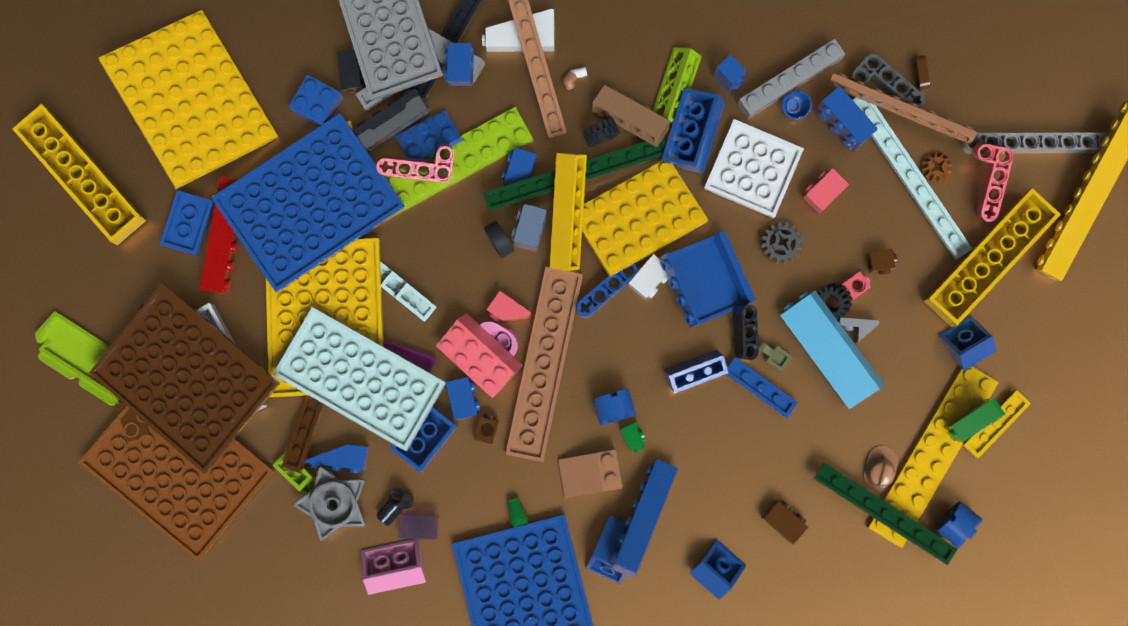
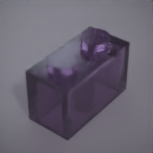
M404 510V514H399L398 538L437 540L439 536L440 515H435V511H423L422 515L416 514L415 510Z

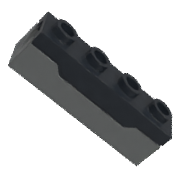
M416 89L406 91L402 98L391 101L387 104V108L374 112L372 118L367 121L363 120L356 125L357 128L352 131L366 151L370 152L432 111L420 91Z

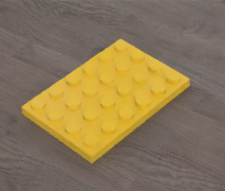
M661 161L585 203L583 207L582 234L609 277L707 223L708 218L674 165Z

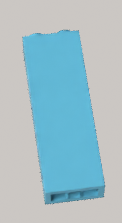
M808 291L798 297L800 301L797 304L791 302L783 308L785 312L780 316L849 409L881 389L884 385L883 381L816 291L810 294Z

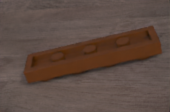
M311 396L305 397L281 466L283 469L302 473L325 405Z

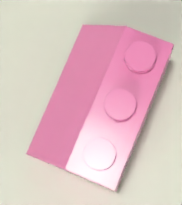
M418 538L361 550L363 581L368 595L426 582Z

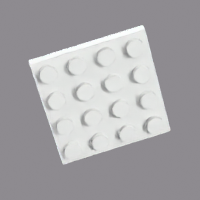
M734 119L704 189L774 219L804 148Z

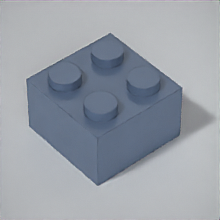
M524 204L523 209L519 208L516 218L518 227L514 226L511 235L516 247L537 252L547 218V210Z

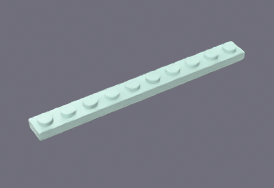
M859 98L853 99L855 104L878 128L871 137L953 258L956 260L973 248L876 105Z

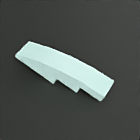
M381 262V287L425 322L437 307Z

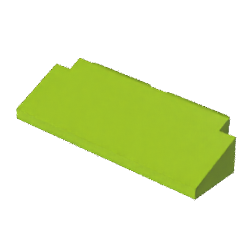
M54 311L35 332L36 342L42 345L39 348V360L68 379L77 377L80 379L79 385L108 405L113 406L116 403L119 405L121 401L89 374L110 346Z

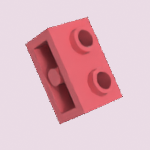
M834 169L830 172L825 170L818 177L820 181L816 185L812 183L805 190L807 194L803 199L819 214L849 185Z

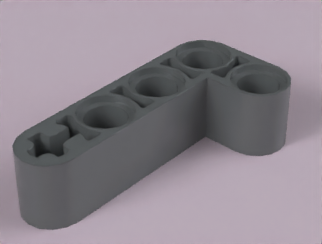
M877 54L868 55L849 77V80L855 82L857 81L855 75H860L863 78L862 83L864 84L871 79L887 94L897 96L905 103H912L915 99L917 101L916 105L919 108L925 103L924 95ZM867 62H874L876 67H869ZM882 74H887L890 80H884ZM896 86H901L904 89V93H899L896 90Z

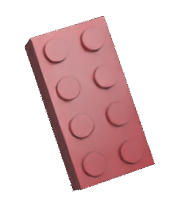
M467 313L457 319L436 345L439 350L491 398L495 397L523 366Z

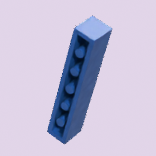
M656 459L654 464H649L646 475H649L648 479L642 482L639 492H642L640 499L636 498L632 509L635 510L633 516L629 515L625 524L628 527L626 534L622 533L618 544L621 545L619 551L615 550L612 556L613 570L631 578L636 576L678 468Z

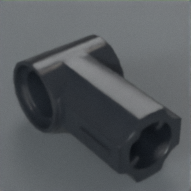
M400 488L393 489L389 494V500L376 514L379 521L386 526H390L403 509H408L412 506L414 501L413 495Z

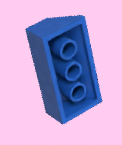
M684 88L662 156L663 161L685 170L704 173L725 106L724 100L719 95Z

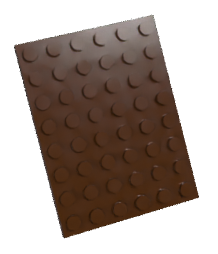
M161 283L89 372L203 474L210 470L280 384L278 380L165 283Z

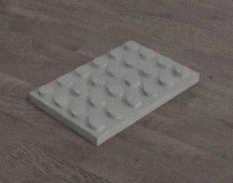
M339 0L370 100L373 101L443 76L419 0Z

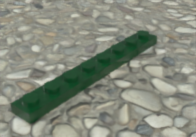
M826 463L822 464L813 478L945 565L950 563L958 550Z

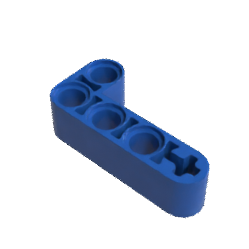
M632 264L629 266L634 272L631 276H626L622 270L603 280L579 301L576 308L577 314L582 318H588L634 278L637 274L636 265ZM611 279H616L619 282V286L611 288L608 282ZM596 292L604 293V300L597 301L594 298ZM591 298V301L597 306L594 307L592 304L588 309V313L586 311L582 313L581 305L587 306L590 303L588 299Z

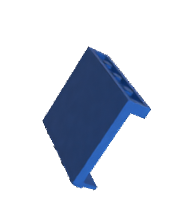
M725 230L671 253L668 252L660 257L661 267L668 276V283L676 294V301L681 306L684 312V319L690 328L733 311L737 304H750L756 300Z

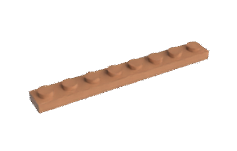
M508 0L548 137L552 138L565 134L567 131L529 1Z
M833 73L828 86L837 89L840 86L849 95L968 144H971L977 134L970 126L956 124L950 118H942L933 111L922 110L914 103H905L897 96L883 94V91L880 89L866 87L864 83L849 80L843 74Z

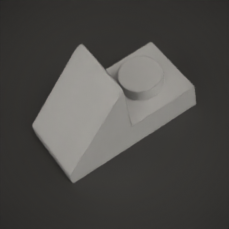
M842 317L837 319L845 331H853L856 328L855 343L859 342L879 325L878 320Z

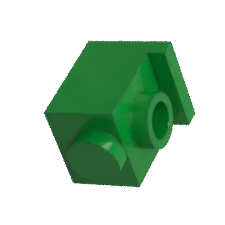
M639 422L620 430L629 451L634 450L635 453L645 449L643 440L646 438L642 430H638L636 427L639 426Z

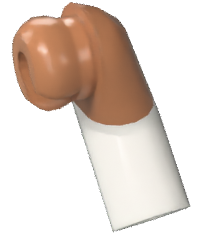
M581 67L568 71L563 79L565 88L573 89L577 78L587 76L586 68Z

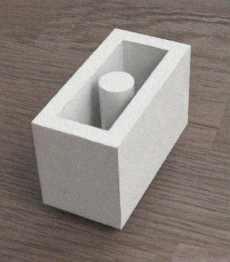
M654 254L628 284L630 288L645 300L648 296L652 298L657 293L658 289L656 287L660 282L664 284L668 280L666 272L661 267V260Z

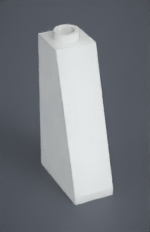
M554 9L532 14L543 51H554ZM514 20L486 28V34H482V46H486L487 52L523 51Z

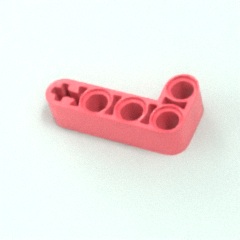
M443 143L437 147L435 161L384 155L377 160L376 168L381 175L446 182L452 175L454 152L452 146ZM442 149H448L451 152L447 158L440 156L439 153ZM387 161V164L390 166H387V169H383V166L380 164ZM394 162H397L396 171H393L392 167L394 166ZM402 163L410 166L407 172H402L399 169ZM420 166H427L429 172L426 174L419 173L418 169ZM440 168L448 170V174L443 177L439 176L437 172Z
M978 143L973 148V156L978 160L989 163L976 214L980 219L992 222L998 217L1014 155L1008 148ZM986 147L987 154L981 157L980 151ZM1004 151L1006 154L1005 159L1000 161L999 154ZM999 170L1001 175L995 180L994 173ZM995 189V196L989 198L990 190ZM985 210H990V214H984Z

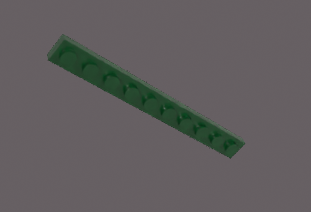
M664 137L657 147L645 141L586 160L585 181L662 157L666 147ZM556 170L484 192L483 196L488 211L490 212L553 192L555 189L554 179Z

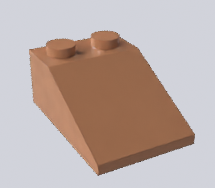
M616 450L558 460L565 498L623 488Z

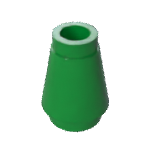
M519 498L507 501L510 524L513 525V528L528 524L527 519L529 518Z

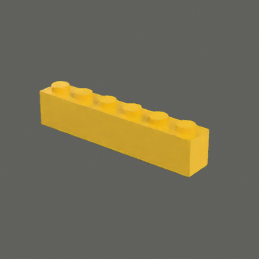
M564 152L557 153L551 254L549 257L550 268L564 271L580 270L587 154Z

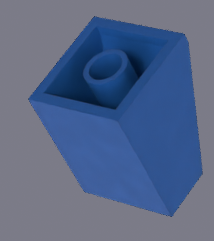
M609 516L586 569L622 584L627 575L613 570L612 566L614 563L611 562L615 550L619 551L621 545L618 544L622 533L626 534L628 527L625 526L626 522H623L621 518Z

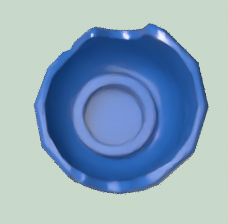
M793 91L786 94L781 102V110L784 115L792 120L806 117L812 109V100L808 94L802 91Z

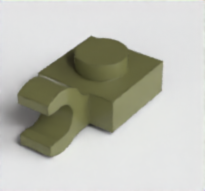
M764 342L759 345V351L768 356L765 362L779 372H783L793 356L778 345L774 349Z

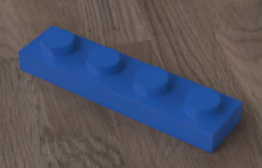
M736 357L727 367L729 373L725 375L783 417L787 418L797 405V401Z

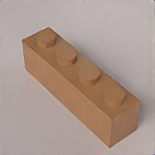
M604 85L593 101V112L607 120L613 118L616 125L656 147L669 130L670 120L664 115L657 114L651 111L648 106L640 105L633 98L620 94L615 88Z

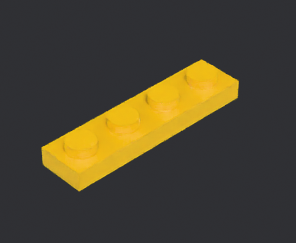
M1014 390L1000 405L1006 415L968 438L963 446L978 459L1031 403L1018 390Z

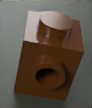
M893 249L873 251L866 254L869 273L889 274L891 273L890 270L896 268L898 263L897 255L893 253Z

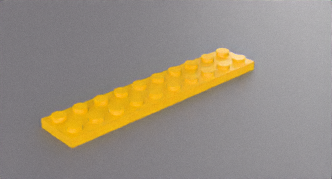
M972 366L965 371L960 368L883 501L918 522L964 443L953 441L947 433L949 430L946 426L982 400L990 399L999 382ZM872 518L867 528L900 548L907 541L874 518Z

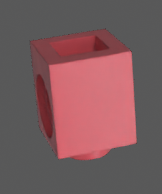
M858 272L845 281L841 288L847 287L846 293L850 291L849 297H852L854 300L871 288L869 284L871 282L866 274ZM853 281L859 282V291L853 289Z

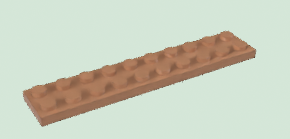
M545 267L506 455L544 462L583 274Z

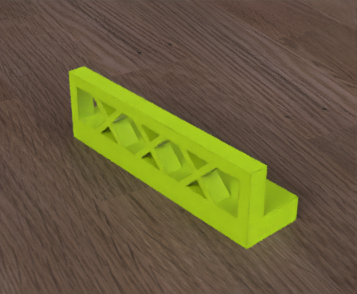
M673 48L653 108V112L659 114L660 109L665 105L666 108L663 115L670 120L671 125H673L684 88L691 89L702 57L691 48ZM682 53V59L679 62H677L676 60L678 54ZM677 70L676 77L671 80L672 73ZM671 88L670 95L665 98L666 91Z

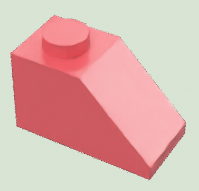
M499 291L487 308V312L490 313L488 316L496 322L499 320L508 322L530 318L532 315L530 311L501 291Z

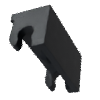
M355 50L337 53L341 90L352 93L366 88Z

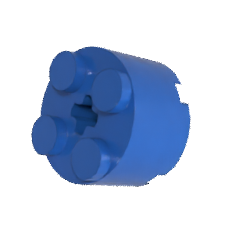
M629 389L617 391L616 393L607 394L592 400L600 426L637 415Z
M958 501L947 511L948 515L945 519L942 518L936 527V531L956 548H960L966 538L971 539L977 531L975 527L983 519L967 505Z

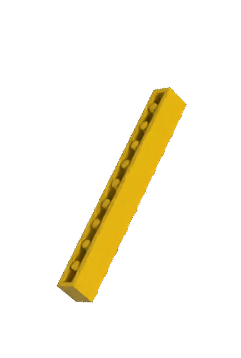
M1128 100L1121 105L1118 118L1114 119L1110 125L1111 131L1109 135L1105 136L1101 142L1102 148L1099 153L1094 155L1090 170H1087L1083 175L1081 187H1078L1073 194L1074 200L1066 207L1064 211L1065 216L1057 224L1054 237L1047 242L1045 254L1041 255L1037 261L1038 267L1036 271L1055 281L1063 280L1128 160Z

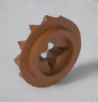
M943 152L928 154L921 164L923 175L932 182L944 181L952 172V163ZM934 162L936 164L942 162L940 166L941 171H939L938 169L934 170L933 172L931 171L935 166L933 164Z

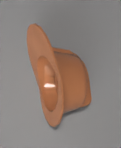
M881 445L870 451L867 457L864 481L874 491H885L894 482L898 458L892 448Z

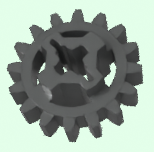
M778 222L777 227L772 224L770 226L771 231L766 229L764 233L767 236L761 238V240L765 241L761 247L766 248L763 254L769 253V260L775 258V263L777 264L780 260H782L783 264H786L787 259L792 262L794 260L793 255L798 257L800 253L797 250L803 248V246L799 245L803 238H798L801 232L794 231L796 226L789 228L788 222L784 226H782L781 222ZM781 231L788 232L789 235L782 234ZM772 235L774 241L773 244L770 246V237ZM785 240L786 243L784 246H779L778 242ZM794 240V248L792 250L790 245L791 242ZM775 251L782 252L783 255H778Z

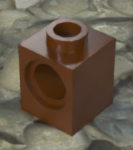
M485 414L484 418H479L474 436L475 440L494 444L499 422L495 421L496 417ZM489 423L492 425L493 430L490 434L486 435L482 432V426Z

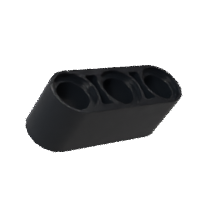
M737 304L733 308L734 354L739 359L754 360L759 353L757 309L749 304Z

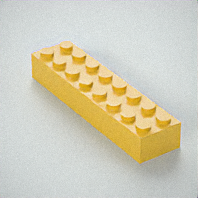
M43 104L39 105L12 128L110 242L119 245L147 221Z
M1033 188L1026 191L931 292L924 302L951 327L957 326L1061 214Z

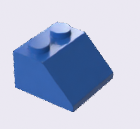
M971 315L963 319L957 326L950 327L938 334L952 359L964 371L997 351L993 336Z
M716 540L696 563L690 575L719 600L732 589L746 565Z

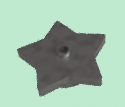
M322 466L319 468L314 489L296 501L294 506L314 519L320 541L325 540L339 527L365 526V521L357 503L365 480H340ZM331 499H335L337 501L336 506L330 505Z

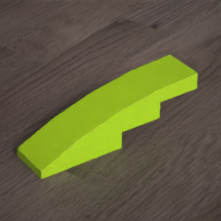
M285 451L273 466L299 492H302L304 495L308 494L314 489L316 477L305 467H303L302 473L283 469L281 466L287 452ZM331 499L330 505L336 506L337 501L335 499Z

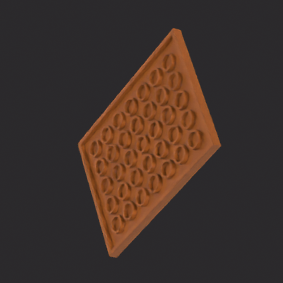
M126 406L78 463L195 561L199 562L274 473V470L236 438L205 474L149 425L150 435H142L137 440L127 442L126 436L133 438L138 435L139 426L134 422H129L123 429L120 419L129 410ZM136 415L138 421H140V422H142V423H145L143 420H141V419ZM129 424H134L137 427V432L133 436L126 433V427Z

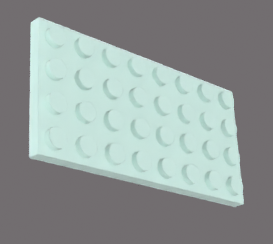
M313 307L273 373L276 377L405 451L410 447L446 384L439 378Z

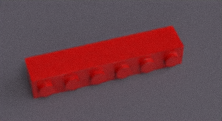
M220 177L217 193L236 182L237 179ZM216 204L199 289L204 292L226 295L227 291L231 288V280L229 278L230 272L234 270L235 262L233 261L234 253H237L238 242H236L237 235Z

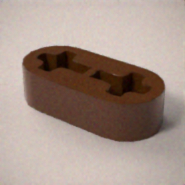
M925 55L914 56L913 68L916 87L919 91L929 90L930 80Z

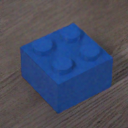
M307 75L289 105V109L294 114L320 127L332 119L344 97L341 92Z

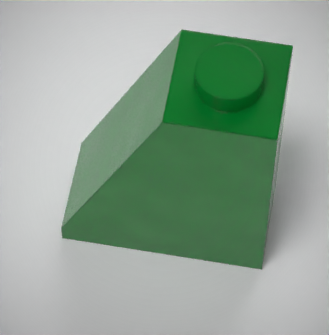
M995 398L984 399L946 427L949 430L947 433L953 441L964 442L1006 415V413Z

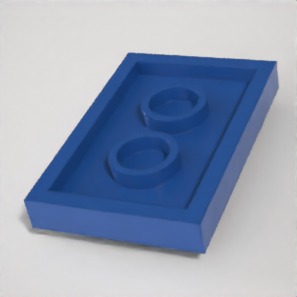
M445 109L395 136L407 158L428 160L436 156L437 147L443 143L453 147L462 142Z
M177 190L160 245L198 256L215 204L214 201Z

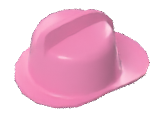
M494 322L480 324L512 356L516 354L518 343L517 337L512 330Z

